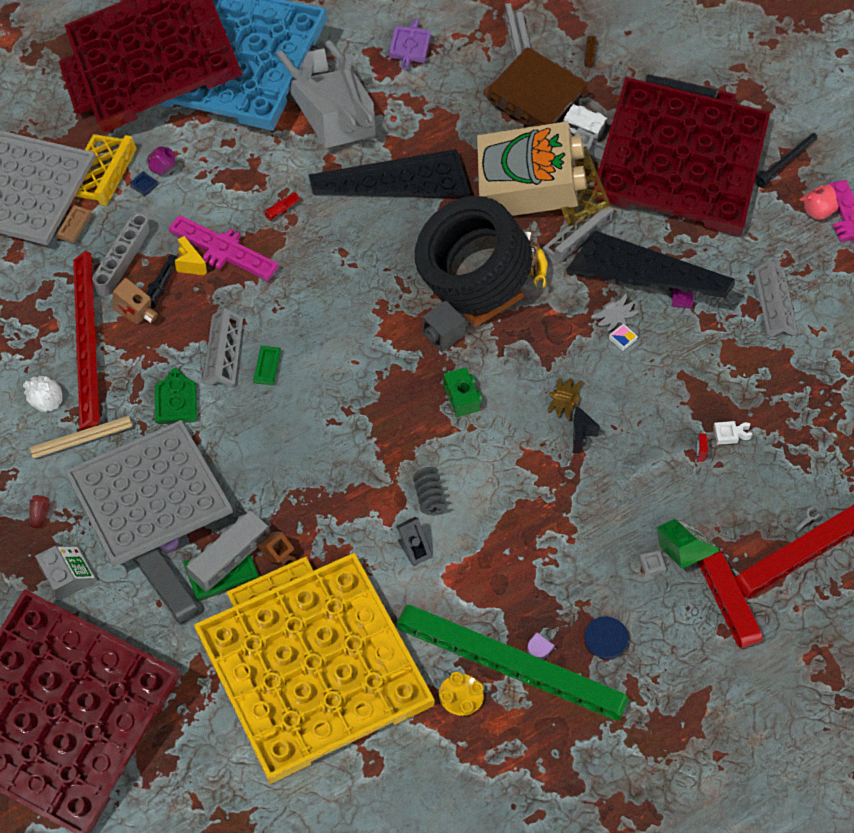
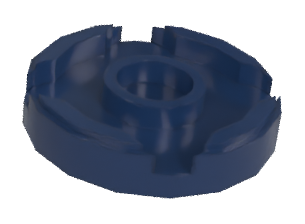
M608 616L592 620L586 627L584 634V643L589 653L603 660H611L621 656L627 647L629 639L625 626L617 619Z

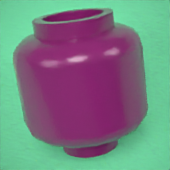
M164 146L157 147L147 157L150 171L159 175L167 173L176 162L174 152Z

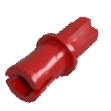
M293 192L283 200L278 199L277 203L264 210V215L269 221H272L280 214L287 213V209L299 202L300 197L296 192Z

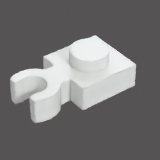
M735 421L714 423L713 426L717 445L738 443L739 438L750 440L752 437L751 432L746 433L743 431L749 430L750 423H742L740 426H736Z

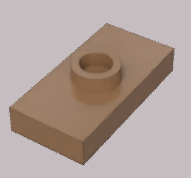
M74 205L56 233L57 238L75 244L92 217V211Z

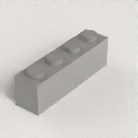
M251 510L246 515H241L230 529H225L214 543H209L198 557L195 556L189 561L188 566H186L188 576L207 593L257 548V545L269 535V526Z

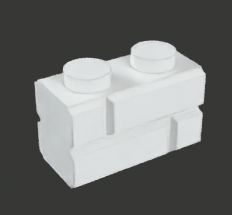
M573 104L566 114L564 122H569L571 133L575 134L577 128L594 134L593 140L598 142L606 128L607 117H604L601 113L591 112L583 106Z

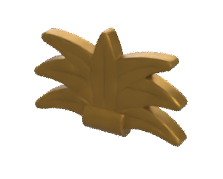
M559 378L557 381V392L549 393L553 400L548 407V413L556 408L557 417L560 418L565 409V415L570 421L571 411L573 407H577L581 397L578 391L583 385V380L571 387L572 378L568 379L563 385L561 378Z

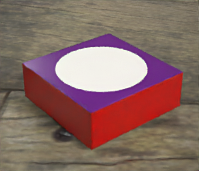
M699 434L696 441L697 462H704L708 454V440L706 434Z

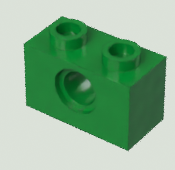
M467 367L443 373V386L456 418L478 412L482 402L480 391L475 389L474 376L469 374Z

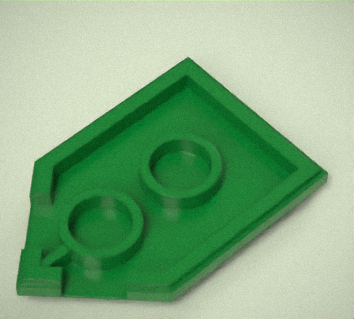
M176 367L169 372L165 379L160 380L155 385V423L173 424L180 420L183 423H190L197 420L196 383L184 376Z

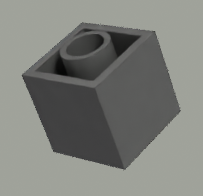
M444 301L423 316L422 333L442 353L464 337L465 319L447 301Z

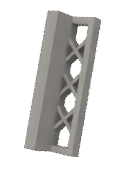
M506 3L504 20L513 60H515L526 47L530 48L523 13H513L511 3Z
M595 204L543 247V251L560 264L587 242L595 230L600 231L612 221L614 209L609 205L601 209ZM596 212L597 214L590 219V215ZM579 224H584L577 230ZM566 235H571L564 241ZM553 246H557L555 248V252H553L550 248H552Z
M769 260L754 269L767 335L774 337L784 331L794 336L798 332L785 270Z
M222 308L212 315L203 384L211 386L217 381L229 387L235 386L243 317L226 308ZM230 318L236 321L234 329L229 322ZM227 334L231 335L234 341L233 345L229 343ZM225 351H228L231 356L230 363L225 357ZM223 368L227 370L229 379L222 376Z

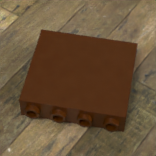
M526 47L488 88L487 100L530 127L553 124L578 97L582 99L586 95L588 83L531 48Z

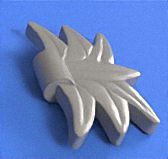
M624 294L620 300L616 302L612 300L604 305L601 312L591 315V319H603L598 323V326H609L607 329V333H609L618 323L626 326L625 319L636 316L638 311H630L633 301L624 305L627 299V294Z

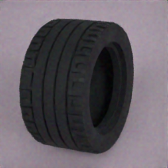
M469 196L444 205L430 217L418 236L414 259L419 275L442 302L447 301L460 313L480 314L503 306L518 293L529 276L533 252L528 237L501 203L492 198ZM480 237H497L493 253L481 267L467 274H451L453 261L465 245Z

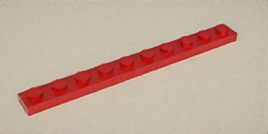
M84 251L73 260L80 430L96 426L100 419L92 253Z

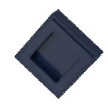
M144 171L130 182V187L144 197L158 185L157 180Z

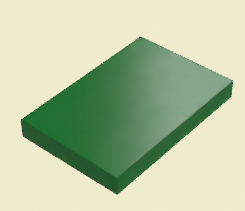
M249 554L207 593L189 576L188 578L196 600L199 602L232 590L259 578ZM190 560L183 562L187 576L188 571L186 566H188Z

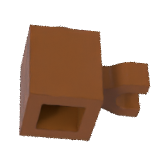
M282 532L270 533L257 545L266 559L272 563H279L280 568L285 566L288 560L290 563L297 561L293 556L289 555L294 548Z

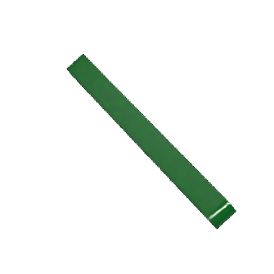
M405 605L396 623V627L406 634L612 720H621L629 701V697L620 691L415 606Z

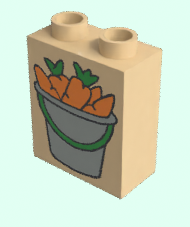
M568 121L477 135L479 196L498 201L512 216L578 206L577 190L587 189L584 166L576 167L575 160L585 158L584 146L581 135L572 137Z

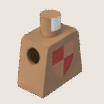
M124 278L113 290L112 310L136 324H139L143 319L150 323L155 321L158 313L151 309V298L127 278Z

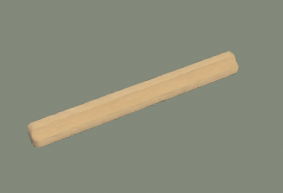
M126 416L30 447L32 457L36 459L132 428V422L130 417Z

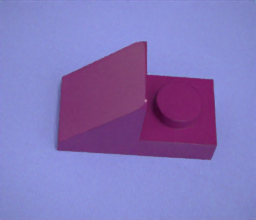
M672 288V307L692 309L693 291L687 293L682 292L681 289Z

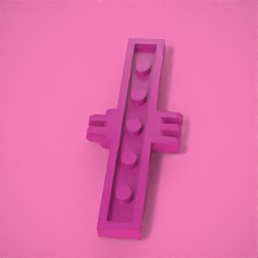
M846 180L828 183L835 191L839 205L837 211L842 219L841 222L834 223L833 228L836 230L835 232L839 236L840 242L852 240L854 244V195Z
M181 215L169 227V233L179 238L185 236L191 244L207 251L202 259L205 263L209 261L211 266L216 264L215 267L217 269H221L227 261L269 281L279 268L277 262L240 245L241 233L236 232L234 234L235 231L231 228L226 233L218 234Z

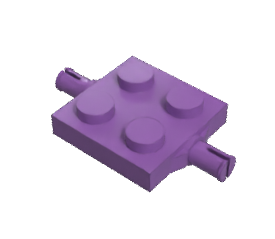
M415 18L412 19L411 26H395L389 58L402 59V69L404 67L408 69L410 61L425 63L431 31L418 28L419 20L417 18L416 21Z

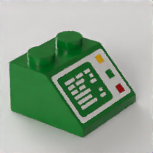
M673 519L657 527L660 548L681 568H685L719 552V548L692 525Z

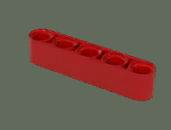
M719 549V552L698 561L699 568L737 646L742 649L762 642L760 628L721 550Z

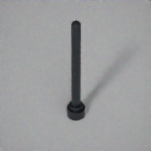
M810 134L770 169L756 174L755 184L760 188H765L771 182V178L775 173L817 139V134Z

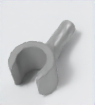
M809 508L807 517L795 527V530L799 532L811 521H819L822 518V514L818 513L815 517H812V513L816 511V508Z

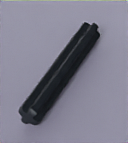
M647 74L645 80L646 82L716 99L718 96V90L651 74Z

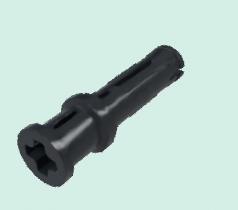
M173 254L168 256L155 281L150 282L146 294L151 298V309L156 308L158 305L157 301L165 293V285L176 268L175 260L178 257Z

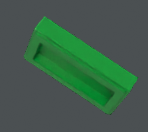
M261 345L253 379L254 383L274 386L281 348Z

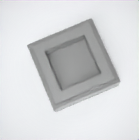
M660 550L639 554V560L645 577L666 572V566Z

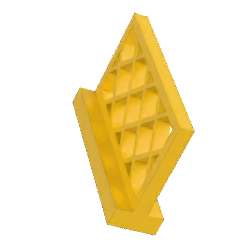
M93 134L85 150L94 152L97 157L92 166L100 163L102 167L93 171L89 170L84 181L91 177L94 181L86 185L82 183V187L79 188L75 197L97 200L100 205H108L137 150L132 136L125 135L123 139ZM97 141L104 142L103 145L94 148ZM119 145L117 149L111 151L110 147ZM108 149L109 153L98 156L97 153ZM111 157L113 158L110 163L103 165V161ZM102 172H105L103 177L97 180L95 179L94 176ZM97 186L94 193L87 192V190Z

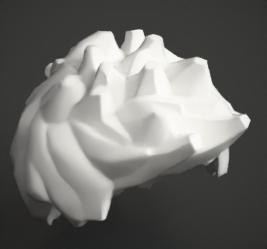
M34 376L30 378L31 381L23 383V387L26 389L24 391L26 401L32 407L45 413L58 409L62 402L63 394L61 386L55 380L47 376H39L38 378Z

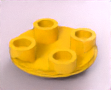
M460 672L452 673L442 682L439 689V699L442 706L448 712L459 716L470 715L477 711L482 705L484 698L483 685L475 678Z

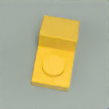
M183 236L177 239L179 246L177 251L180 257L175 260L176 271L197 275L207 274L205 261L186 237Z

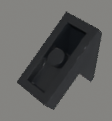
M575 407L573 421L572 453L581 454L582 446H586L587 436L597 437L600 426L580 407Z
M413 517L396 526L401 537L398 542L413 566L432 557L417 517Z

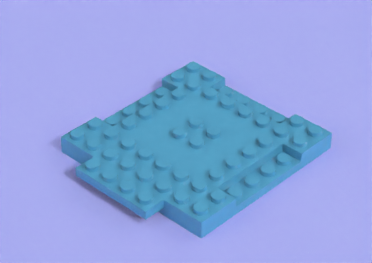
M212 0L243 75L209 90L206 85L158 105L171 108L175 104L238 118V122L241 124L274 131L287 104L286 96L291 88V83L295 80L277 56V52L282 50L295 68L300 69L311 45L315 46L328 19L326 8L286 0Z

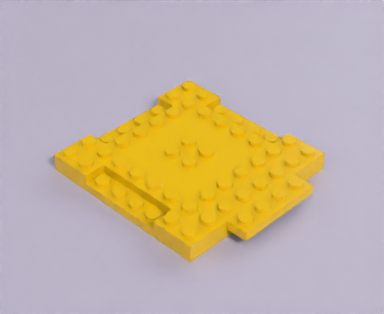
M355 553L317 570H313L307 557H303L227 591V597L232 608L194 624L200 643L228 696L269 785L310 766L311 761L391 723L396 725L434 706L435 699Z

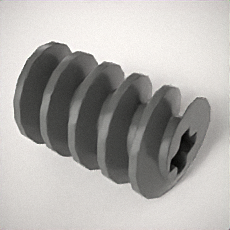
M435 467L422 468L413 476L420 510L426 515H437L447 510V505L444 504L446 502L443 496L444 491L440 489L442 483L439 482L440 476L437 474L438 469Z

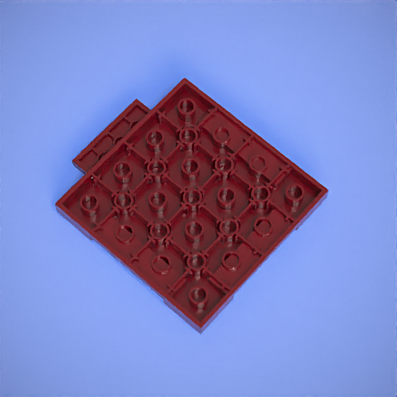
M123 0L64 25L74 54L58 62L74 111L79 115L93 109L97 123L103 133L137 120L136 113L206 85L209 90L243 75L212 0Z
M625 77L591 199L628 208L629 204L703 222L704 228L741 237L771 112L734 103L736 97L734 93L718 90L716 99Z
M24 589L0 628V792L72 833H92L111 799L109 796L156 713L159 714L182 673L178 669Z

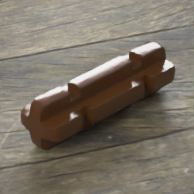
M590 35L587 37L584 60L586 67L594 65L596 36Z

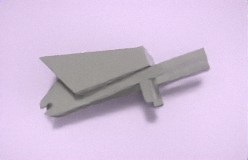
M331 40L326 41L325 45L338 60L340 70L312 76L313 66L309 62L303 65L301 71L295 68L282 50L277 52L279 59L296 79L291 83L290 93L325 148L375 136L373 101L351 68V54L343 56Z

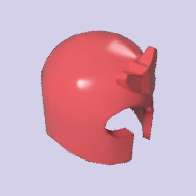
M829 184L822 185L800 198V201L804 200L806 213L816 220L825 219L838 210L839 205L835 191Z

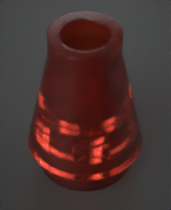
M40 495L32 497V500L29 501L28 526L37 529L42 527V523L51 506L49 498Z

